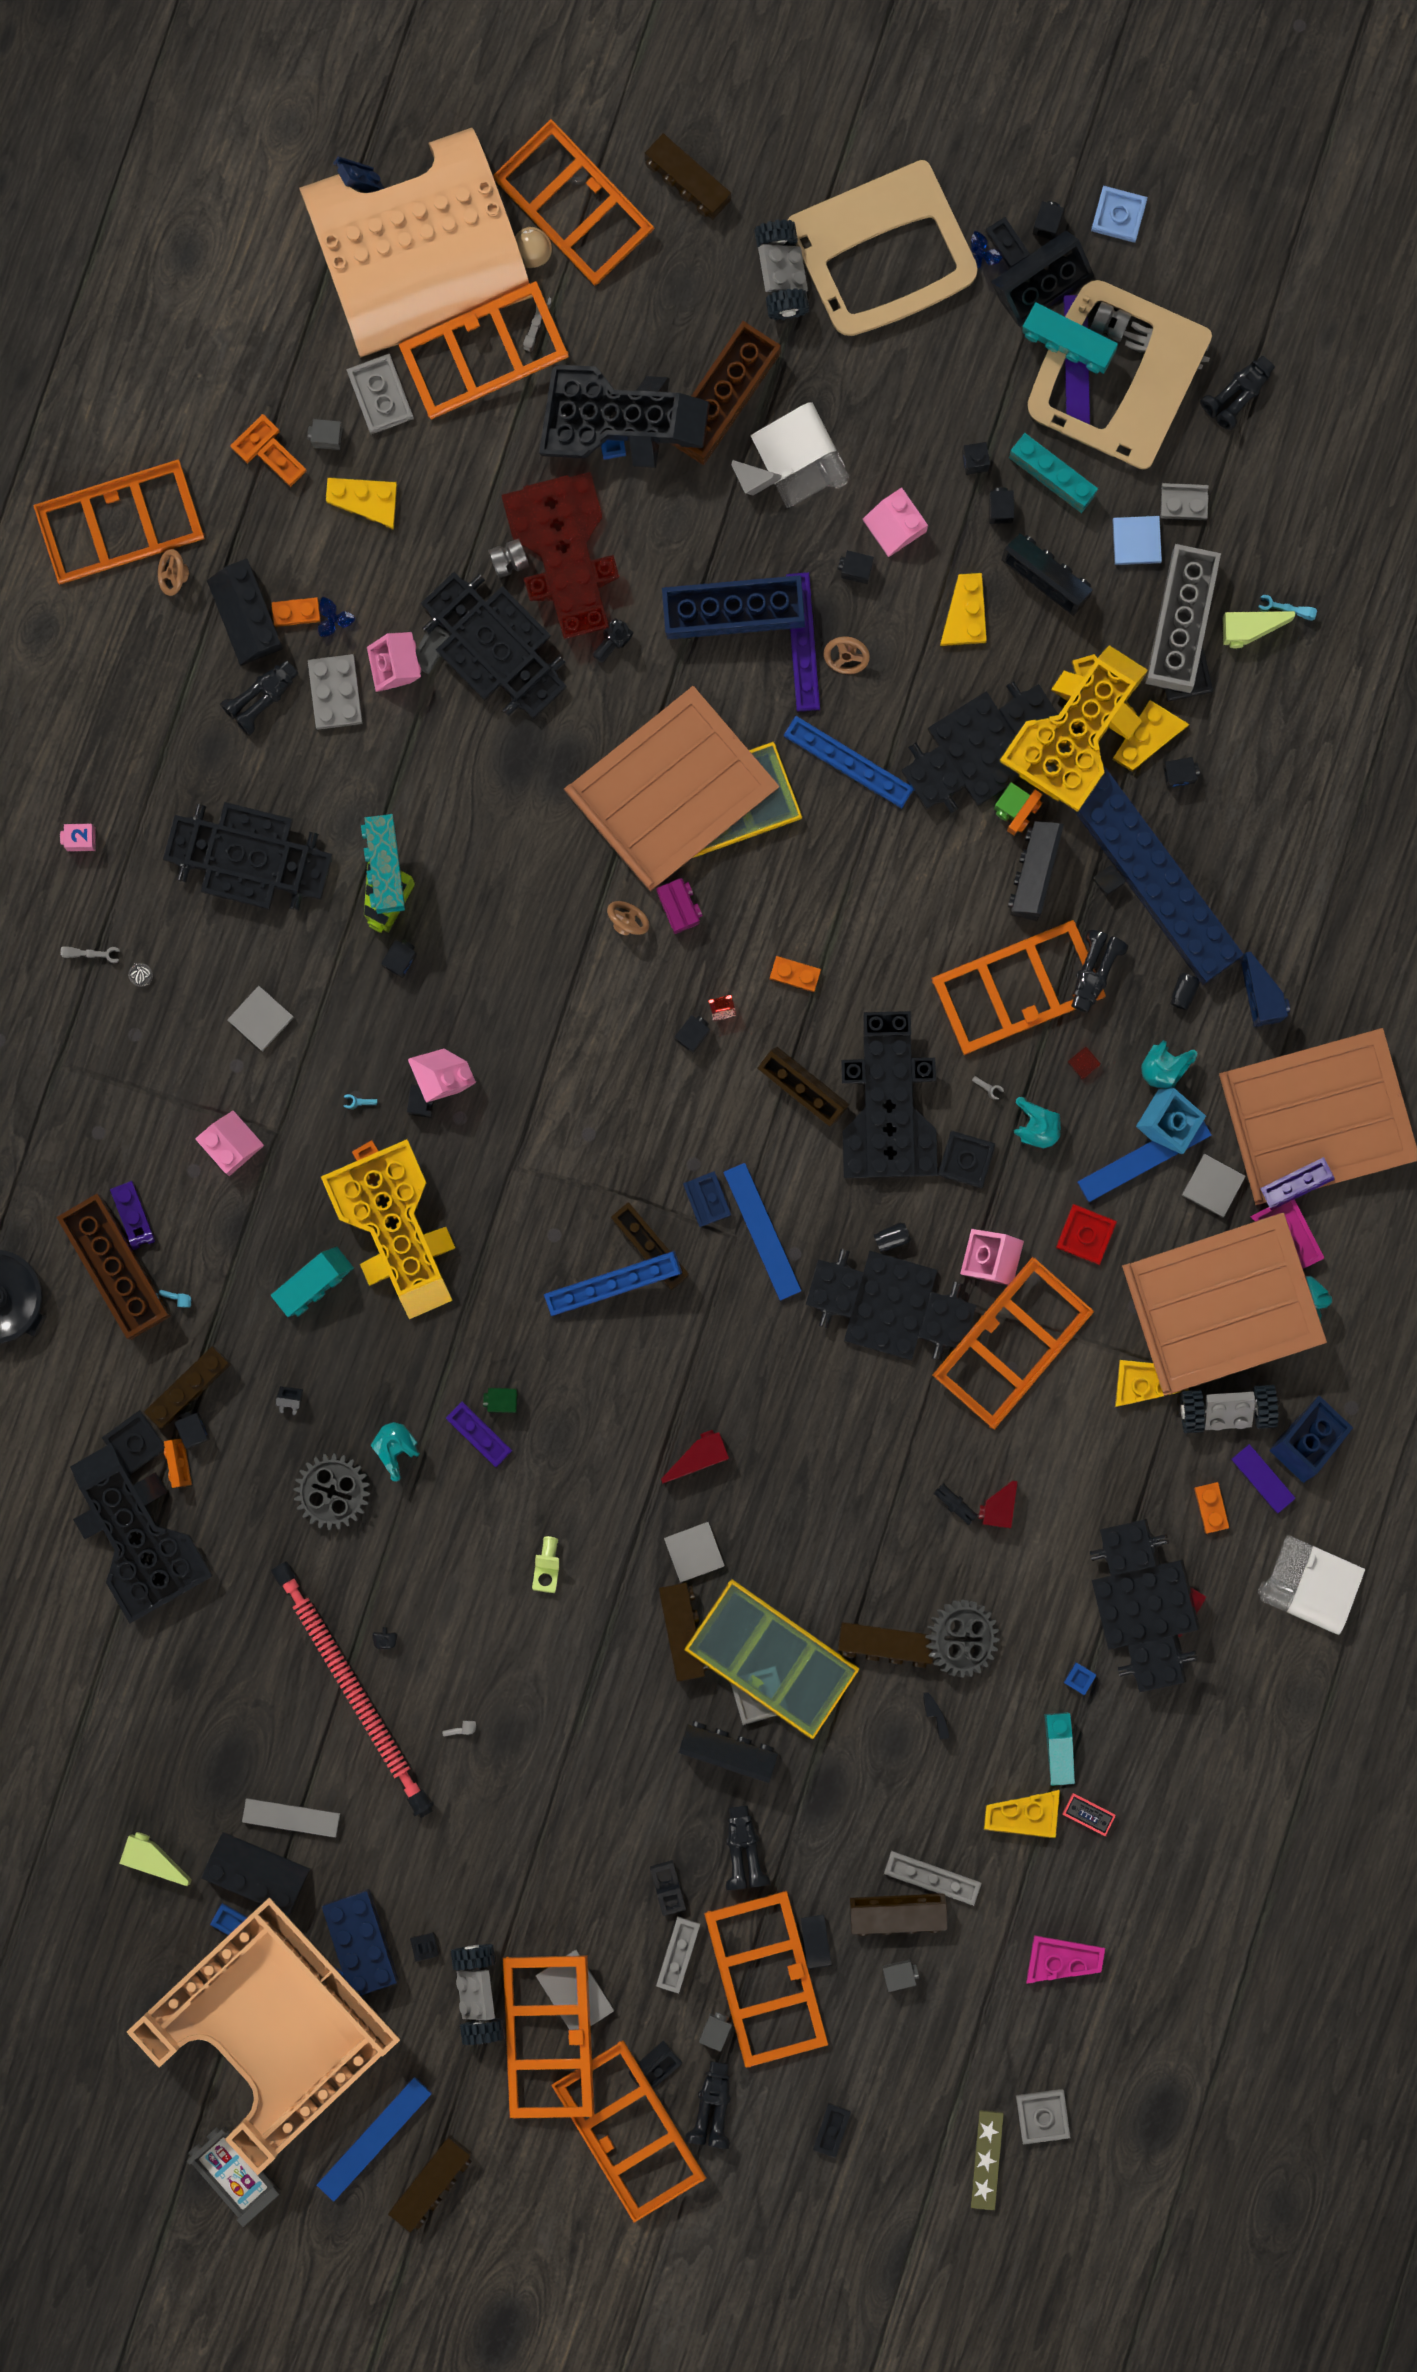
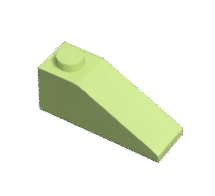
M1295 611L1225 612L1223 616V645H1229L1230 648H1242L1243 645H1247L1291 622L1295 617Z
M136 1832V1835L128 1836L119 1864L185 1886L190 1885L192 1879L155 1842L149 1840L150 1836Z

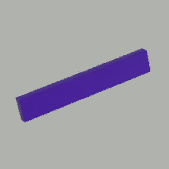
M1064 295V317L1078 295ZM1088 316L1082 325L1088 328ZM1065 358L1066 414L1090 425L1089 370L1086 368V364L1080 361L1074 363Z
M809 572L786 574V577L801 575L805 627L790 629L797 712L820 710Z

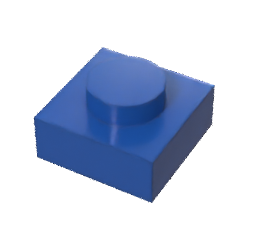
M607 440L601 445L603 460L626 456L624 441Z
M1075 1662L1063 1683L1085 1695L1096 1674Z

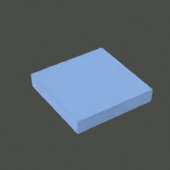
M1103 186L1091 231L1135 243L1148 197Z
M1159 516L1113 518L1115 565L1162 562Z

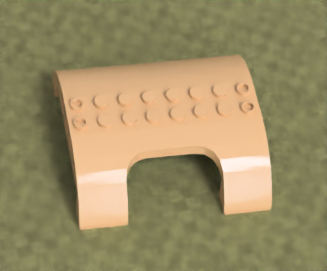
M473 128L429 142L434 157L432 167L419 177L376 192L361 193L353 190L350 186H345L340 175L337 174L299 188L360 358L398 345L530 284L497 186ZM532 295L527 296V297H525V298H523V299H521V300H519V301H517V302H514V303H512V304H515V303L521 302V301H523V300L532 298L533 296H532Z
M270 1897L127 2031L129 2036L158 2067L163 2065L187 2042L204 2040L214 2045L244 2077L253 2090L254 2101L252 2109L225 2140L257 2175L381 2056L383 2057L401 2040Z

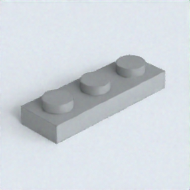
M677 1917L656 1987L679 1994L700 1923Z

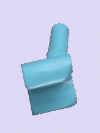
M350 1094L344 1096V1098L353 1099L352 1105H344L348 1109H355L357 1106L377 1105V1099H357V1097Z
M164 1290L159 1291L160 1296L177 1300V1307H191V1297L189 1295L176 1294Z

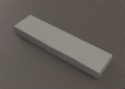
M246 1798L242 1822L337 1837L340 1813Z
M891 1851L884 1871L885 1875L939 1894H945V1896L973 1906L982 1884L979 1881Z

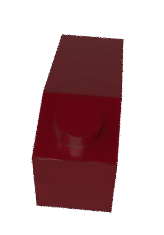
M710 1430L700 1434L701 1439L697 1440L661 1478L662 1483L664 1484L728 1460L729 1457L720 1433L714 1434V1431Z

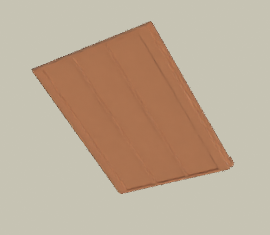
M692 686L573 783L565 787L564 790L651 892L780 786L697 689Z
M1383 1028L1219 1073L1255 1205L1267 1202L1260 1188L1323 1157L1335 1180L1318 1188L1417 1161V1146Z
M1284 1212L1122 1266L1164 1396L1327 1343Z

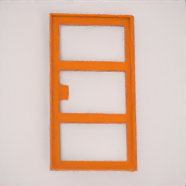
M552 119L493 175L498 185L594 286L598 285L655 229ZM552 134L570 152L575 160L529 204L506 178ZM583 166L592 176L586 182L590 189L596 194L603 187L610 196L563 240L537 210ZM618 203L641 229L602 267L594 272L571 247Z
M537 281L398 344L424 403L428 417L431 420L569 357V353L563 344ZM532 295L556 352L523 366L499 309ZM491 314L514 371L476 387L453 330L465 326L468 332L480 327L479 318ZM444 335L468 392L435 406L411 350Z
M179 459L33 505L59 585L205 539ZM174 473L193 533L158 544L139 483ZM130 486L149 547L109 559L90 499L103 495L106 504L114 503L120 500L117 490ZM81 502L100 562L65 573L46 513Z
M1074 920L931 978L963 1055L1075 1010L1071 1006L1073 1000L1061 1005L1059 1004L1035 948L1037 944L1068 932L1083 966L1088 952ZM1026 949L1051 1009L1038 1014L1035 1005L1022 1010L1025 1019L1011 1024L987 965ZM978 969L1003 1029L969 1042L944 983ZM1104 990L1101 991L1096 1001L1106 997Z
M1032 1257L932 1376L987 1423L990 1428L995 1430L1094 1311L1038 1260ZM1033 1272L1038 1274L1080 1312L1057 1340L1011 1300L1012 1296ZM1003 1307L1050 1347L1023 1380L977 1340L984 1329L992 1333L997 1328L1000 1322L995 1317ZM969 1347L1016 1387L993 1416L946 1375Z
M787 1891L704 1913L745 2067L827 2046L828 2042ZM781 1904L790 1940L728 1957L725 1956L716 1923L717 1920ZM793 1949L796 1964L787 1966L791 1981L801 1979L804 1992L739 2009L728 1967ZM807 2001L816 2038L755 2055L751 2054L742 2019Z
M587 1956L503 1958L510 2118L593 2117L594 2093ZM576 1967L578 2004L514 2006L513 1968ZM578 2015L579 2029L569 2030V2045H580V2058L517 2060L515 2016ZM581 2069L582 2107L519 2108L517 2070Z
M623 2040L592 2059V2070L621 2054L640 2087L594 2114L593 2117L585 2119V2117H571L635 2223L693 2186L703 2182L706 2176ZM581 2069L574 2070L551 2085L564 2107H578L567 2086L581 2078ZM646 2095L668 2133L614 2166L606 2154L615 2148L611 2139L607 2135L598 2140L591 2128ZM674 2141L693 2175L641 2207H638L619 2174Z

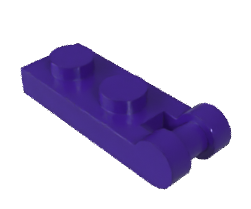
M133 1181L110 1189L132 1249H138L140 1245L147 1242L148 1244L155 1242L153 1232ZM142 1228L144 1234L136 1237L135 1230Z

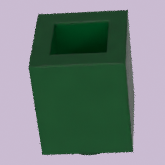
M488 1388V1393H484L483 1407H488L487 1412L517 1413L518 1390Z

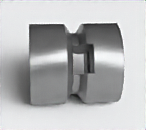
M1101 302L1090 330L1101 335L1107 333L1108 338L1120 342L1132 314L1121 309L1116 312L1114 311V306ZM1112 317L1118 319L1114 329L1108 327Z
M519 539L506 543L505 548L498 546L488 550L499 578L510 575L513 569L520 571L529 567Z

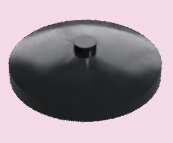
M0 1250V1344L21 1337L34 1325L42 1308L43 1290L36 1271L25 1259L14 1253Z

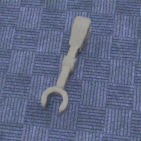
M549 297L548 303H547L548 309L551 307V298H550V297ZM537 305L529 333L526 335L523 343L524 350L530 352L534 348L535 337L542 320Z
M61 947V956L63 958L86 956L87 958L106 957L109 962L118 963L120 960L111 959L110 953L113 951L120 952V950L116 947H110L106 952Z

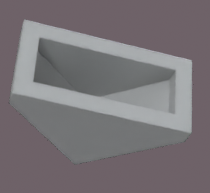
M734 460L731 464L745 494L755 495L779 481L782 476Z

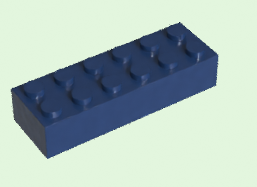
M801 575L662 588L667 640L805 627Z

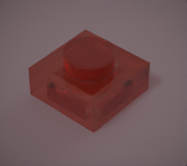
M731 995L709 1000L714 1021L736 1016Z
M1084 1047L1068 1061V1064L1082 1080L1101 1065L1087 1047Z

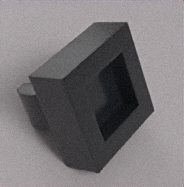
M280 1386L276 1397V1406H280V1413L284 1412L285 1407H290L293 1409L292 1415H296L303 1398V1389Z
M434 1932L410 1938L415 1962L439 1956Z

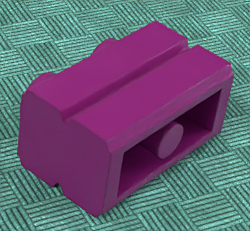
M680 878L656 889L674 934L700 924L699 918L702 917V913L698 904L693 905L690 896L693 895L689 882L684 884L683 879Z

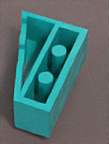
M338 1247L331 1248L317 1255L271 1294V1297L287 1317L295 1314L298 1317L309 1309L307 1306L312 1301L317 1302L321 1299L327 1289L339 1284L343 1280L342 1278L352 1271L354 1267Z

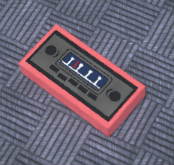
M1072 1793L1062 1813L1066 1817L1106 1836L1116 1816Z

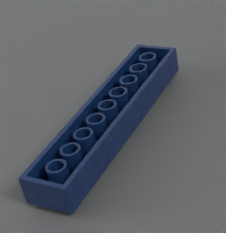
M1104 768V775L1079 812L1074 809L1073 811L1201 984L1204 985L1239 960L1244 954L1108 770Z

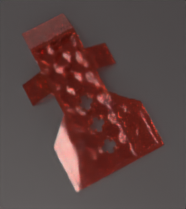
M591 472L568 477V475L524 486L522 490L501 495L513 540L519 539L521 545L539 555L543 561L545 573L524 578L529 601H553L564 639L609 628L598 589L618 579L619 574L614 555L590 560L586 544L602 519ZM549 501L558 503L555 505V509H550L549 506L545 505H548ZM554 523L563 525L561 531H556L555 528L551 529V527L554 526ZM563 544L565 547L569 546L566 553H562L557 548H560V545Z

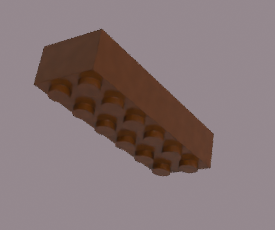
M742 321L691 395L710 403L703 448L681 447L679 444H670L700 464L705 465L780 356L781 345L745 321Z
M97 1193L56 1217L127 1339L132 1340L171 1317L101 1195Z

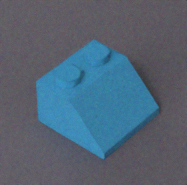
M1175 1088L1158 1089L1136 1127L1152 1141L1180 1154H1184L1206 1115Z

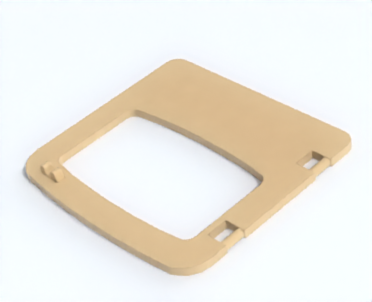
M919 160L793 214L788 219L795 222L798 238L796 246L801 247L803 262L829 314V318L835 329L843 335H858L910 316L965 289L976 279V261L930 164L925 160ZM925 218L934 219L956 264V270L942 279L900 299L864 312L849 313L826 263L842 252L887 231ZM807 236L811 247L804 249L800 239ZM836 298L840 309L833 311L829 301Z
M1099 280L1091 281L1082 287L1065 317L1083 325L1095 304L1104 302L1151 324L1153 327L1152 335L1137 373L1107 427L1098 429L1049 405V399L1066 354L1060 351L1055 353L1048 350L1028 400V412L1032 419L1039 424L1050 427L1083 444L1123 460L1136 468L1145 470L1150 468L1211 342L1212 333L1207 327L1109 283ZM1054 415L1066 420L1064 427L1052 422ZM1119 445L1131 450L1129 457L1117 452Z

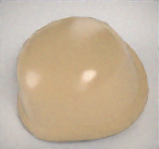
M527 227L516 234L515 239L525 268L539 267L549 260L552 246L548 236L542 230L535 227Z

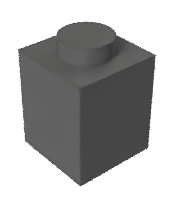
M313 419V425L308 427L307 437L308 440H311L313 448L340 450L343 427L340 421Z
M910 1959L882 1966L888 1992L916 1986L915 1979L919 1978L916 1964L911 1965Z
M716 2012L715 2015L710 2013L700 2035L699 2043L721 2052L732 2026V2022L728 2021L729 2017L720 2012Z

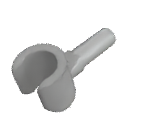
M976 1076L972 1079L973 1082L988 1091V1096L991 1099H999L993 1095L995 1088L1004 1092L1003 1088L999 1085L991 1086Z
M463 1721L462 1728L443 1731V1736L473 1734L476 1730V1722Z

